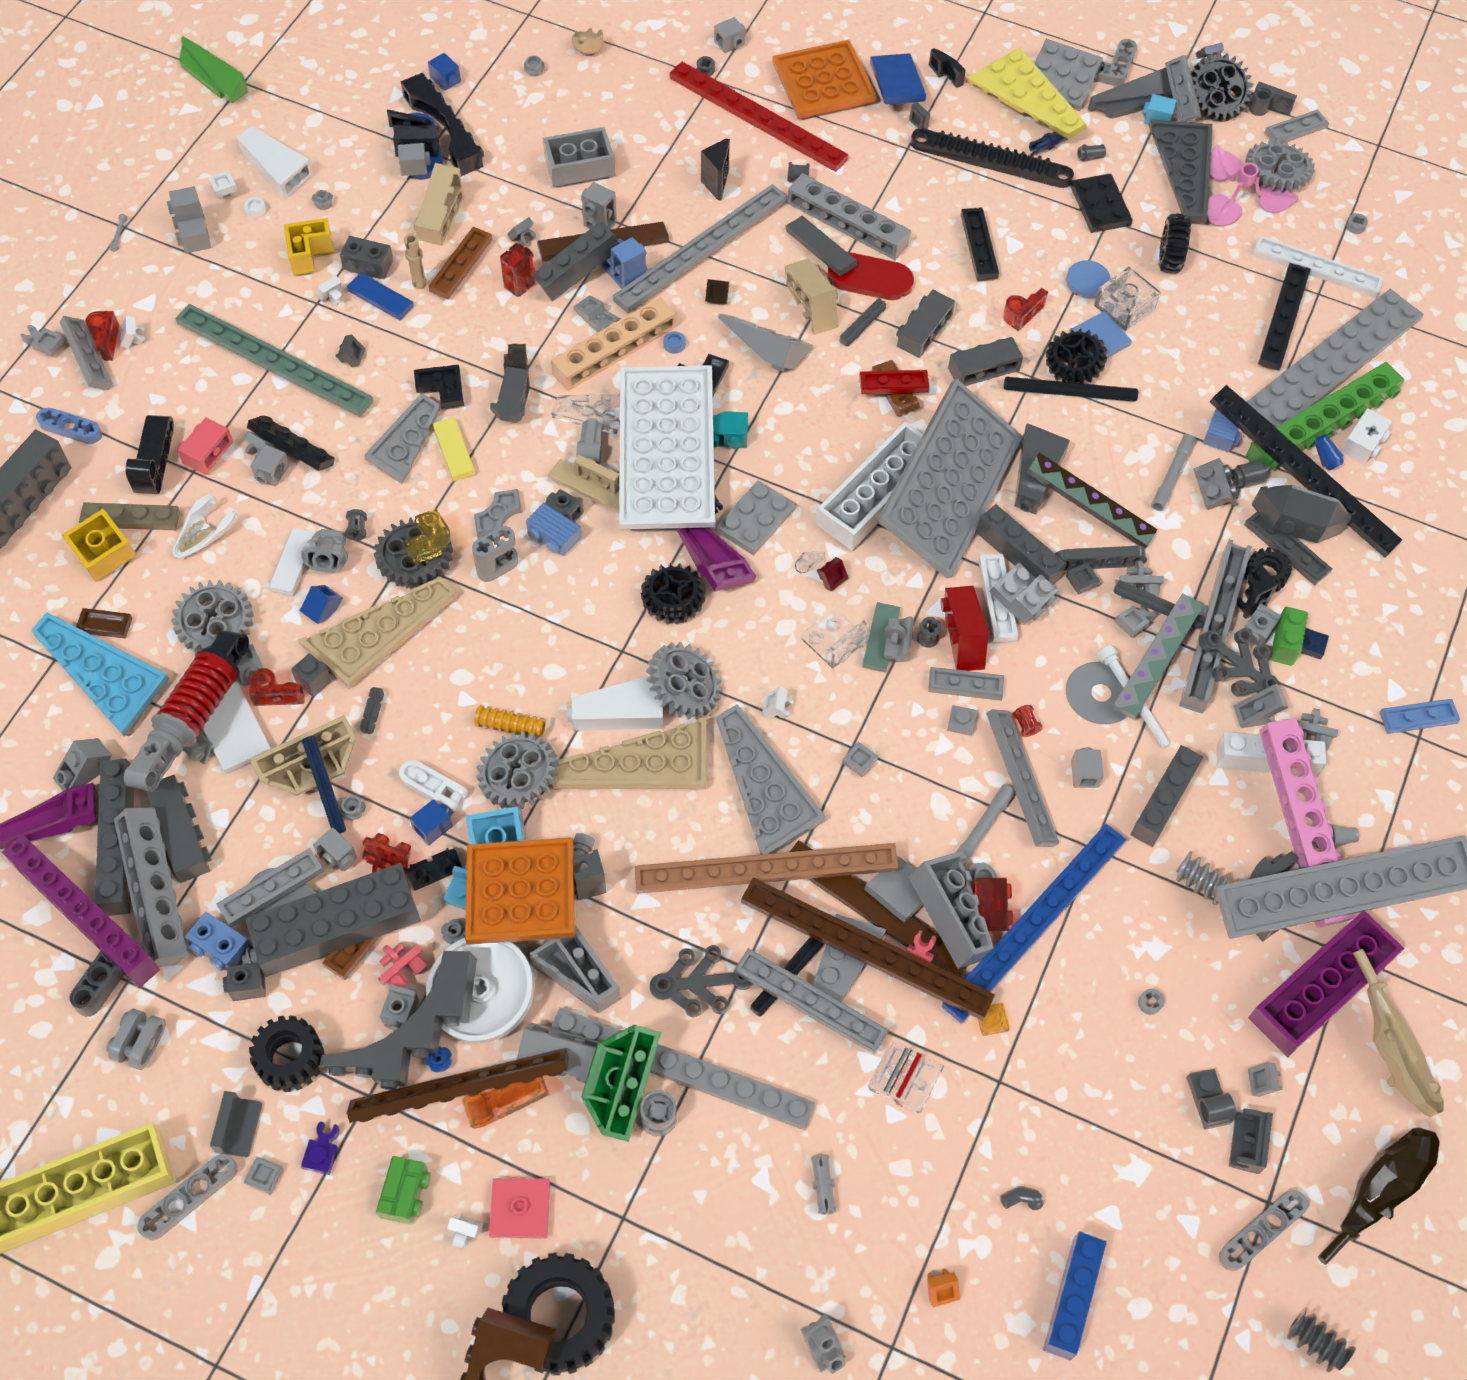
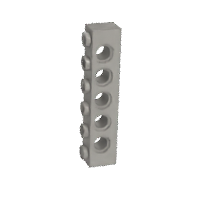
M802 173L788 188L787 204L893 260H896L909 245L911 233L909 228Z
M125 808L114 818L141 947L151 956L158 967L174 966L188 956V945L184 940L182 918L177 909V896L171 882V869L166 860V847L160 833V821L157 818L155 808Z

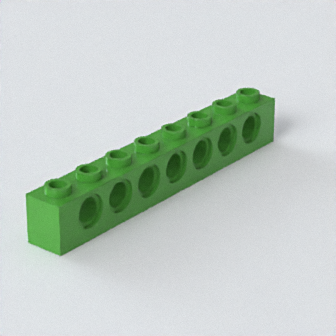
M1385 361L1276 428L1302 451L1305 449L1310 450L1316 445L1314 440L1319 436L1327 434L1329 438L1339 428H1346L1352 420L1356 418L1361 419L1367 408L1377 409L1388 398H1395L1402 389L1400 387L1405 379ZM1251 443L1246 454L1251 461L1260 460L1262 463H1265L1268 472L1272 469L1276 471L1281 467L1256 443Z

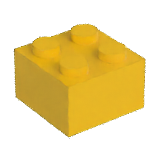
M101 509L62 534L64 540L95 582L137 556L129 541L104 509Z

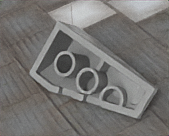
M719 313L718 318L764 361L772 363L771 367L776 370L794 369L813 348V344L789 335L785 336L775 333L776 331L761 326L756 327L757 324L728 314Z

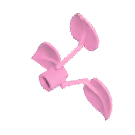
M1219 145L1211 152L1210 176L1218 182H1223L1226 179L1232 181L1237 177L1238 187L1231 199L1223 194L1213 195L1208 199L1207 218L1212 224L1227 226L1236 222L1241 215L1242 208L1234 200L1241 188H1248L1253 183H1255L1256 194L1261 196L1259 199L1260 206L1270 213L1283 212L1294 204L1299 197L1293 191L1289 192L1286 188H1283L1282 192L1278 187L1271 190L1270 185L1263 187L1262 184L1259 188L1258 181L1260 178L1257 177L1258 167L1255 164L1245 163L1242 165L1237 156L1224 150Z

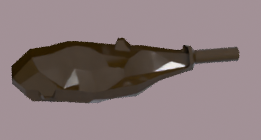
M1420 1127L1413 1128L1373 1160L1370 1168L1357 1182L1353 1201L1340 1226L1341 1232L1317 1256L1322 1264L1327 1265L1350 1240L1356 1241L1359 1239L1361 1231L1378 1222L1383 1216L1391 1220L1394 1217L1393 1209L1422 1187L1427 1176L1437 1165L1440 1141L1436 1132Z

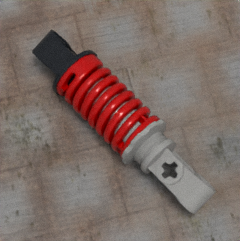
M222 630L217 634L210 648H202L196 652L189 668L184 672V675L180 678L157 714L152 717L151 721L154 730L149 733L147 741L125 770L124 783L127 787L150 792L156 790L175 758L183 751V747L195 745L196 739L209 721L210 716L213 715L214 709L219 706V702L223 700L224 695L240 676L237 665L249 649V638L246 634Z

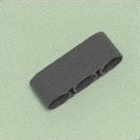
M100 951L71 991L69 997L71 1005L82 1016L91 1017L95 1015L125 974ZM107 974L103 981L97 982L101 975ZM91 997L87 1004L80 1005L84 998Z

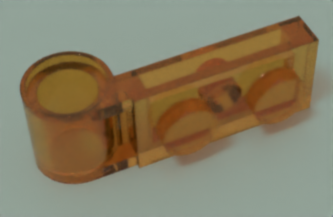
M542 1076L529 1083L517 1082L510 1084L504 1089H492L488 1092L482 1091L475 1096L467 1095L462 1099V1103L470 1127L481 1128L548 1096L549 1092Z

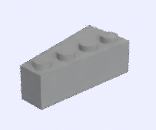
M963 851L924 861L908 876L958 969L978 963L994 949L983 916H980L977 908L980 904L978 897L973 895L970 886L972 881L970 872L965 871L963 861L965 857Z

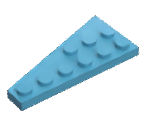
M48 612L43 615L31 630L39 642L123 736L128 733L169 680L166 673Z

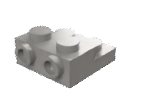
M1018 562L989 592L1025 625L1031 618L1035 621L1045 611L1042 608L1043 606L1048 608L1057 599L1054 594L1058 589L1042 574L1035 578Z

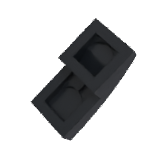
M936 48L931 49L928 65L939 78L946 75L956 88L963 86L966 73L965 68L948 54Z

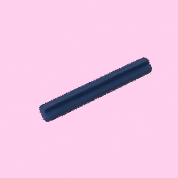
M314 735L302 739V743L330 827H333L339 834L344 833L346 827L316 737Z

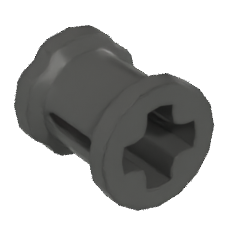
M789 162L787 181H791V179L797 180L802 173L809 176L810 163L796 165Z
M360 509L347 511L346 520H348V527L345 530V536L350 540H363L367 536V532L364 529L367 513Z
M926 617L919 625L920 631L917 634V641L921 646L931 648L937 645L939 641L938 633L941 631V623L934 617Z

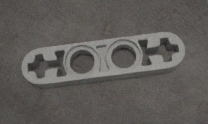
M218 1154L139 1218L137 1223L139 1233L151 1241L165 1235L235 1177L237 1173L235 1160L228 1154ZM222 1162L225 1165L228 1164L227 1169L229 1171L225 1174L221 1171L219 1172L218 1165ZM209 1171L217 1180V1182H215L214 1184L213 1181L206 1175ZM198 1180H205L207 1182L205 1192L199 1195L194 1194L192 1191L194 1183ZM175 1199L183 1200V1209L177 1214H171L169 1212L170 1203ZM161 1210L170 1219L166 1222L159 1214ZM150 1220L157 1222L155 1224L157 1229L154 1232L147 1230L149 1228L147 1223Z
M1291 1190L1284 1194L1221 1249L1219 1253L1221 1265L1229 1271H1238L1307 1211L1308 1200L1305 1195L1297 1190ZM1296 1199L1299 1202L1297 1208H1294L1286 1215L1282 1210L1290 1204V1200L1294 1201ZM1269 1214L1276 1215L1280 1219L1281 1227L1279 1229L1269 1227L1266 1220ZM1248 1232H1255L1260 1236L1261 1244L1259 1247H1253L1247 1242L1246 1236ZM1242 1247L1245 1251L1237 1257V1261L1231 1263L1228 1260L1230 1253H1234L1238 1248Z

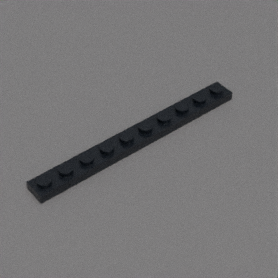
M1227 384L1212 397L1209 402L1306 489L1338 499L1347 512L1351 514V520L1347 525L1384 558L1403 540Z

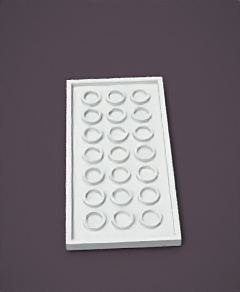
M712 365L620 367V529L715 527Z

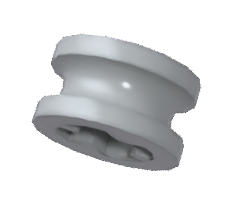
M1352 214L1348 219L1346 227L1353 234H1362L1366 229L1368 219L1363 214Z
M1147 989L1139 997L1138 1006L1145 1014H1157L1164 1006V997L1156 989ZM1146 996H1149V999L1154 997L1157 1000L1155 1003L1156 1008H1153V1005L1150 1007L1146 1005L1148 1000Z

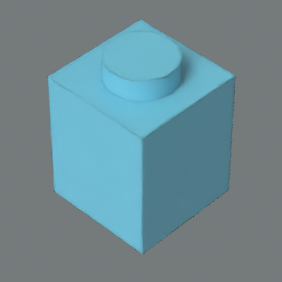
M1152 94L1150 102H1145L1142 114L1146 115L1144 124L1149 125V120L1170 121L1176 100Z

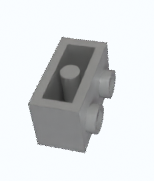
M593 182L581 194L583 224L590 230L603 220L608 228L612 229L617 223L616 193Z

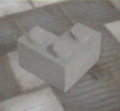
M195 186L168 191L170 201L166 202L170 215H175L172 216L175 230L179 229V232L175 233L178 245H183L186 254L211 249L205 216Z

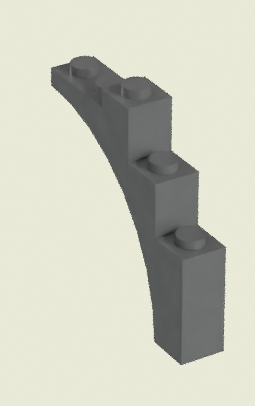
M443 951L439 972L430 992L418 1010L402 1026L384 1039L364 1048L345 1053L322 1054L320 1066L329 1071L328 1074L332 1076H345L346 1072L355 1073V1076L372 1077V1080L377 1082L380 1088L386 1090H396L397 1086H407L411 1053L413 1057L428 1058L429 1054H438L442 1022L446 1026L453 1027L459 1026L460 1023H469L477 958L470 951Z

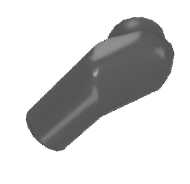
M1018 1186L999 1197L1005 1209L1019 1202L1028 1203L1030 1209L1036 1211L1041 1209L1044 1204L1043 1196L1038 1190L1024 1186Z

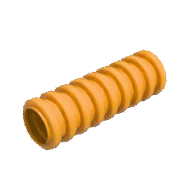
M481 704L477 707L474 717V723L477 727L482 725L483 728L487 729L489 726L491 730L498 728L500 732L505 730L506 733H510L512 731L515 735L521 734L524 731L528 736L534 733L536 738L543 737L546 726L544 718L537 719L536 716L530 718V715L522 716V713H517L516 715L513 711L507 713V710L503 709L500 711L499 708L492 710V707L488 706L485 708Z

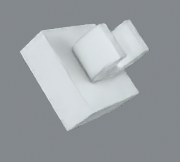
M228 170L208 177L216 197L220 200L223 199L224 195L231 194L233 196L234 192L238 191Z
M335 275L317 286V296L321 302L328 298L334 306L342 302L340 299L342 297L340 293L341 281Z
M125 317L119 329V347L129 349L132 342L138 345L143 343L145 337L139 335L143 334L144 327L140 325L135 326L134 317Z
M779 686L766 694L762 716L768 719L777 715L780 718L790 716L791 712L784 708V706L788 707L793 704V700L787 697V689Z
M458 1214L451 1217L447 1229L456 1232L452 1245L460 1248L467 1247L470 1236L475 1238L480 1235L484 1223Z

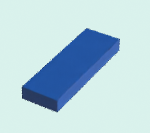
M361 272L347 285L348 292L398 320H401L414 307L413 301Z

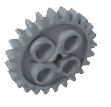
M1268 140L1267 144L1261 141L1260 145L1254 144V147L1249 149L1245 159V163H1253L1258 167L1257 177L1260 178L1258 182H1263V187L1270 185L1271 190L1278 187L1281 192L1283 188L1290 192L1292 187L1296 190H1299L1300 186L1305 187L1306 183H1310L1315 171V163H1312L1313 158L1308 157L1309 153H1302L1303 148L1296 149V144L1289 146L1288 141H1285L1284 144H1281L1279 140L1276 143Z
M208 580V584L205 587L201 582H198L199 589L195 590L190 586L191 594L182 593L184 601L175 602L179 609L172 610L175 618L171 619L175 626L173 630L178 635L177 638L180 643L184 642L186 649H190L193 646L192 649L195 654L199 649L210 648L217 635L213 634L217 630L250 635V631L246 626L254 625L252 619H250L254 617V613L251 610V602L247 601L246 593L241 594L238 586L233 589L231 582H228L225 587L221 580H218L216 585H213L212 581ZM206 601H212L211 604L203 606ZM235 609L233 613L225 614L227 610ZM201 621L199 625L191 626L194 622Z
M671 642L668 646L663 645L652 655L653 658L648 662L650 667L646 672L650 676L646 681L653 683L649 690L657 692L654 699H661L663 701L661 704L662 708L668 705L670 714L676 710L678 718L685 714L688 720L693 716L698 719L717 706V702L721 699L718 694L723 689L718 685L722 682V679L715 677L719 670H712L711 667L714 665V662L706 661L707 654L699 655V648L692 651L691 644L684 648L682 642H679L676 646Z
M524 731L521 732L519 737H516L515 733L512 732L511 739L508 740L503 735L502 743L499 744L493 741L495 748L493 750L486 748L488 756L480 757L483 765L477 766L480 774L476 775L480 782L478 786L486 799H490L493 805L498 803L502 809L507 804L509 808L519 804L520 808L524 809L525 802L527 801L533 806V799L535 797L543 800L541 793L551 792L547 785L556 784L552 776L559 775L556 769L559 763L556 759L555 751L549 742H545L542 736L536 738L534 733H531L527 738Z

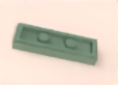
M877 602L862 668L886 672L889 660H886L884 657L886 643L884 631L885 627L888 626L889 618L898 619L899 606Z

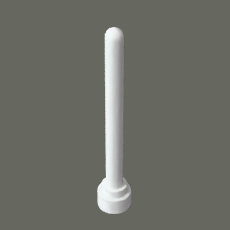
M1109 645L1097 653V657L1102 664L1111 668L1124 688L1129 678L1118 662L1119 653L1114 645ZM1144 704L1139 712L1160 746L1167 748L1170 745L1169 739L1147 705Z

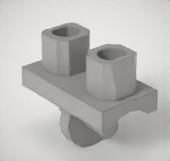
M1136 561L1135 567H1127V574L1135 576L1121 575L1119 579L1115 580V584L1121 580L1135 587L1143 588L1144 591L1159 597L1160 586L1164 583V576H1144L1151 575L1152 568L1144 567L1143 561Z
M912 616L904 619L889 618L888 626L885 627L884 631L886 636L884 657L886 660L895 659L896 662H907L910 660L914 626Z
M1314 708L1311 714L1302 713L1301 720L1309 721L1307 723L1297 720L1298 725L1303 729V740H1306L1307 735L1315 736L1314 741L1325 742V750L1327 751L1332 739L1337 737L1338 729L1318 725H1327L1328 718L1320 717V709Z
M823 1314L817 1322H811L809 1326L800 1329L816 1367L820 1372L827 1369L831 1374H834L845 1367V1354L831 1321L826 1314Z

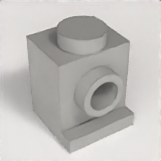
M1260 603L1244 626L1245 629L1250 631L1252 636L1249 643L1257 646L1264 644L1275 629L1281 615Z
M333 827L313 844L320 858L322 857L331 867L336 865L341 871L348 870L354 864L355 859L358 858L354 847Z
M390 984L389 993L382 1008L380 1018L386 1028L395 1031L415 1013L419 998L416 991ZM395 1005L402 1006L400 1010H393Z

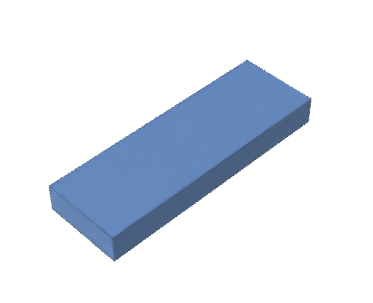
M1453 699L1382 708L1379 712L1387 734L1454 725L1460 721Z

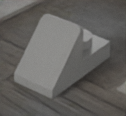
M1277 684L1233 705L1241 728L1276 722L1274 715L1288 708L1281 686Z

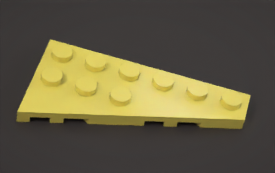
M1020 47L967 77L968 84L972 86L977 85L986 94L991 93L995 95L999 101L1022 114L1027 113L1031 115L1032 119L1037 122L1041 121L1049 125V129L1067 139L1087 129L1086 122Z

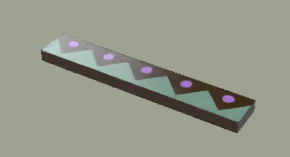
M1040 452L1026 472L1138 546H1143L1146 549L1158 530Z

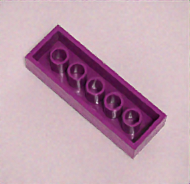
M1362 911L1261 1002L1248 1019L1288 1058L1368 984L1353 955L1354 952L1363 949L1376 975H1378L1405 948L1366 911Z

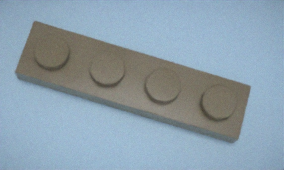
M83 502L79 523L104 509L119 529L176 531L180 509L175 505Z

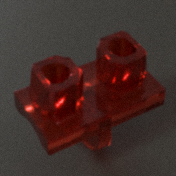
M377 833L373 838L366 836L363 840L364 852L362 859L366 860V863L373 865L372 873L401 863L406 874L405 869H408V860L411 855V846L409 844L401 842L396 847H392L389 845L390 839L384 834Z

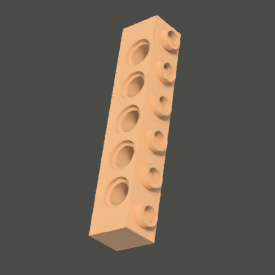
M661 297L649 301L645 306L630 312L626 317L613 322L602 331L594 333L583 342L575 344L566 352L556 355L551 360L553 376L567 391H570L675 329L676 312Z

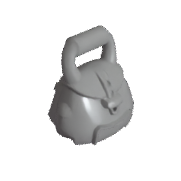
M320 529L308 540L307 545L301 551L303 563L310 567L311 570L320 572H336L342 569L348 562V553L344 548L346 543L345 535L341 531Z

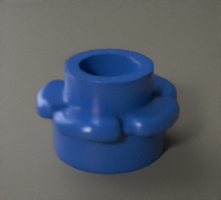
M439 1046L438 1054H429L428 1058H425V1063L430 1067L431 1071L443 1072L451 1066L452 1053L447 1047L441 1048ZM440 1056L441 1060L437 1061L436 1058Z

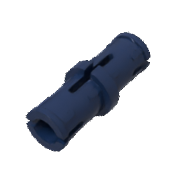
M1048 132L1042 138L1030 142L1029 149L1030 152L1033 151V155H1036L1046 149L1051 150L1057 144L1068 139L1056 132Z

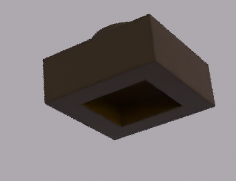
M708 278L705 301L727 304L730 281Z

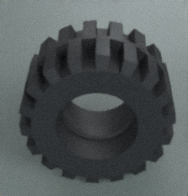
M282 1015L278 1016V1021L273 1022L272 1019L266 1021L268 1026L265 1028L260 1026L257 1029L259 1035H253L251 1042L254 1046L249 1047V1053L252 1056L249 1059L259 1078L265 1085L271 1086L273 1090L279 1091L282 1088L284 1092H291V1087H295L297 1091L303 1089L301 1084L305 1082L307 1085L313 1082L311 1077L313 1075L318 1077L320 1073L318 1066H320L321 1055L325 1054L322 1042L311 1024L308 1025L307 1021L303 1018L298 1021L296 1016L290 1015L288 1020ZM290 1042L302 1045L300 1055L292 1063L287 1065H276L273 1063V1056L280 1046Z

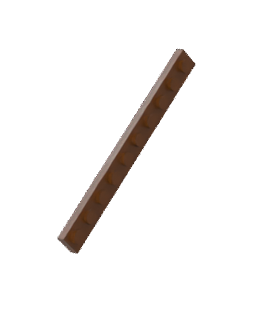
M754 877L741 898L742 904L982 1021L995 997V994Z

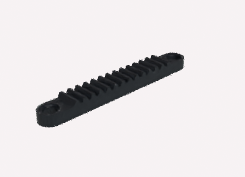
M919 128L912 132L910 143L912 148L924 153L1058 188L1069 187L1074 177L1073 169L1066 165L1051 162L1048 157L1045 160L1040 155L1035 158L1032 153L1028 156L1025 151L1018 153L1017 149L1010 151L1009 147L1002 149L1001 145L994 147L993 143L986 145L985 141L978 143L975 138L970 141L969 137L966 136L963 139L959 134L955 137L952 132L947 135L944 130L939 133ZM921 137L925 138L927 141L919 142L916 139ZM1064 174L1068 178L1061 179L1057 175Z

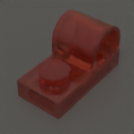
M1041 287L1035 294L1031 293L1027 299L1020 295L1009 296L1005 303L1003 320L1019 332L1045 307L1048 291Z
M114 311L92 312L87 315L85 323L91 337L96 341V349L100 351L104 361H113L120 326Z
M268 668L258 669L252 674L249 695L254 706L304 704L305 694L301 684L293 682L278 684L275 674Z

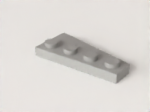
M421 393L365 454V460L403 484L433 425L432 423H434L440 411V404Z
M839 914L835 915L836 918L880 939L886 934V929ZM826 945L813 986L842 1002L852 984L860 975L865 963Z

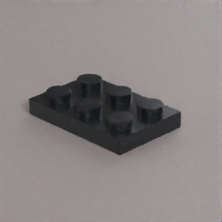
M1111 173L1071 180V190L1091 233L1131 226L1133 219Z

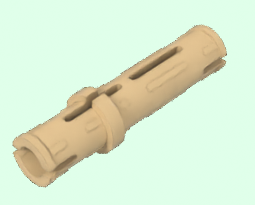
M410 233L404 237L406 246L405 258L409 262L413 287L423 289L427 285L422 262L423 251L419 247L418 236Z

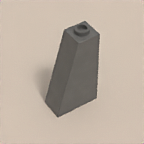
M1029 423L1026 424L1021 444L1015 507L1036 515L1049 487L1026 472L1039 452L1056 464L1061 465L1068 449L1069 439Z

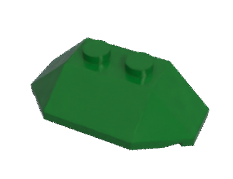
M634 1024L597 1043L581 1099L602 1135L629 1142L661 1032Z

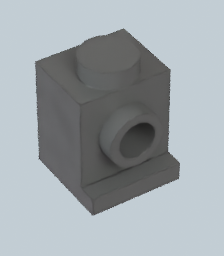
M559 489L556 494L551 492L545 502L573 522H576L584 513L583 499L580 497L576 498L562 489Z

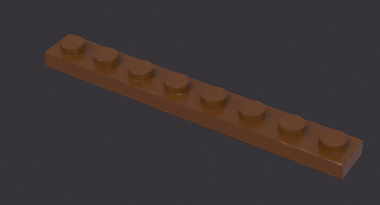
M566 1048L396 1090L352 1099L346 1114L349 1123L356 1121L367 1122L377 1116L398 1114L401 1110L410 1108L421 1109L434 1102L446 1103L452 1101L455 1097L463 1095L475 1096L484 1090L492 1088L500 1090L517 1082L529 1083L538 1077L546 1075L558 1076L568 1070V1053Z

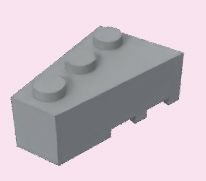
M576 925L575 937L551 939L529 953L534 967L595 1012L600 1013L621 999L619 986Z

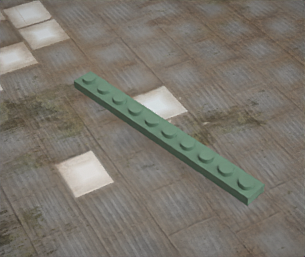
M188 304L175 318L178 325L358 417H361L374 402L371 395L191 304Z

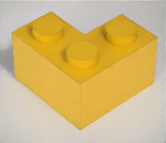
M328 218L284 224L288 257L293 275L315 272L313 255L335 252Z

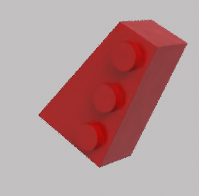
M974 585L945 588L944 598H941L940 605L941 611L945 612V624L949 632L955 669L964 671L985 670L989 632Z

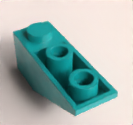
M724 411L713 415L714 448L717 446L733 449L747 448L748 412Z

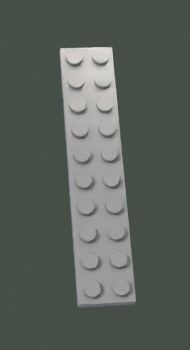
M1391 288L1249 399L1247 403L1274 427H1278L1328 396L1421 321L1424 314Z
M1462 835L1216 886L1214 889L1229 940L1467 890L1466 837Z

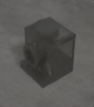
M508 344V354H504V373L506 366L528 370L526 344Z

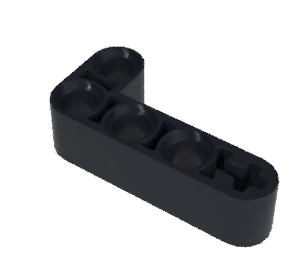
M147 415L145 418L137 458H128L125 466L126 477L134 493L159 494L161 491L174 432L172 416Z

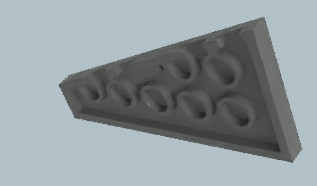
M1149 120L1150 131L1181 214L1188 215L1191 222L1206 223L1213 124Z

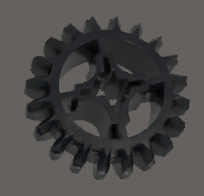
M1180 213L1170 214L1165 221L1159 248L1158 266L1161 271L1172 274L1179 273L1184 267L1191 233V220L1188 215Z
M1081 327L1078 329V332H1074L1072 328L1069 330V333L1062 330L1060 337L1055 335L1053 342H1050L1048 345L1046 365L1049 367L1050 374H1054L1056 380L1062 378L1063 382H1079L1080 384H1084L1086 380L1091 383L1093 377L1098 379L1100 372H1103L1105 369L1107 349L1104 347L1103 340H1098L1097 334L1091 336L1090 329L1085 333L1082 332ZM1085 348L1088 349L1094 356H1091L1090 353L1085 350ZM1059 357L1062 358L1063 361L1068 363V365L1063 364L1060 361Z
M670 562L666 568L660 564L659 571L652 568L651 575H646L645 582L641 585V600L643 601L644 609H648L650 616L655 615L657 622L664 618L666 625L670 620H674V623L677 625L680 619L686 623L688 616L695 618L696 612H701L702 604L705 603L706 588L703 579L698 577L697 571L691 572L690 566L682 568L681 563L677 567H673ZM664 584V587L660 588L659 591L655 593V591ZM692 594L687 601L682 602V600L688 598V595Z

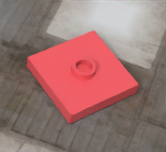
M493 1178L489 1237L547 1239L550 1179Z

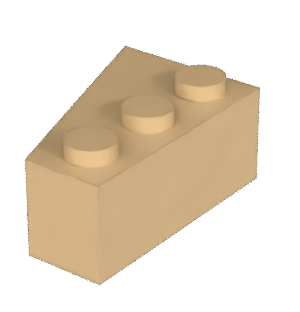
M809 258L785 265L786 285L796 303H801L806 312H803L805 320L810 318L813 334L816 335L838 328L836 305L838 292L836 287L829 283L828 278L823 276L818 266L814 265Z

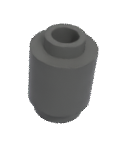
M1260 460L1237 465L1235 469L1231 470L1233 473L1231 478L1236 487L1241 486L1244 488L1265 482L1266 477H1268V468Z

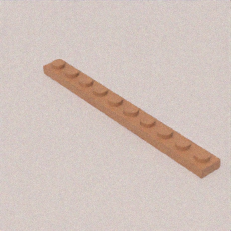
M887 843L636 865V892L640 894L750 884L753 877L766 883L898 871L896 844Z

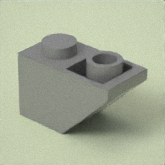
M99 738L75 740L67 751L53 779L62 791L85 785L100 775L101 761L110 760L112 754Z

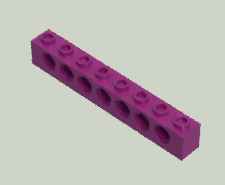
M23 834L2 851V854L13 867L139 989L161 970L141 946Z

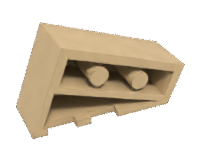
M435 163L418 217L414 221V230L419 241L443 245L464 201L459 168Z

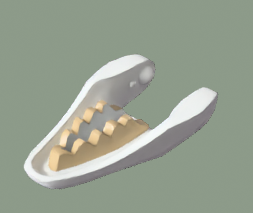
M210 494L203 496L195 502L189 511L184 527L173 546L172 554L179 559L187 558L218 540L236 523L239 517L238 513L234 510L229 512L221 520L217 529H214L205 522L204 518L214 507L217 499Z

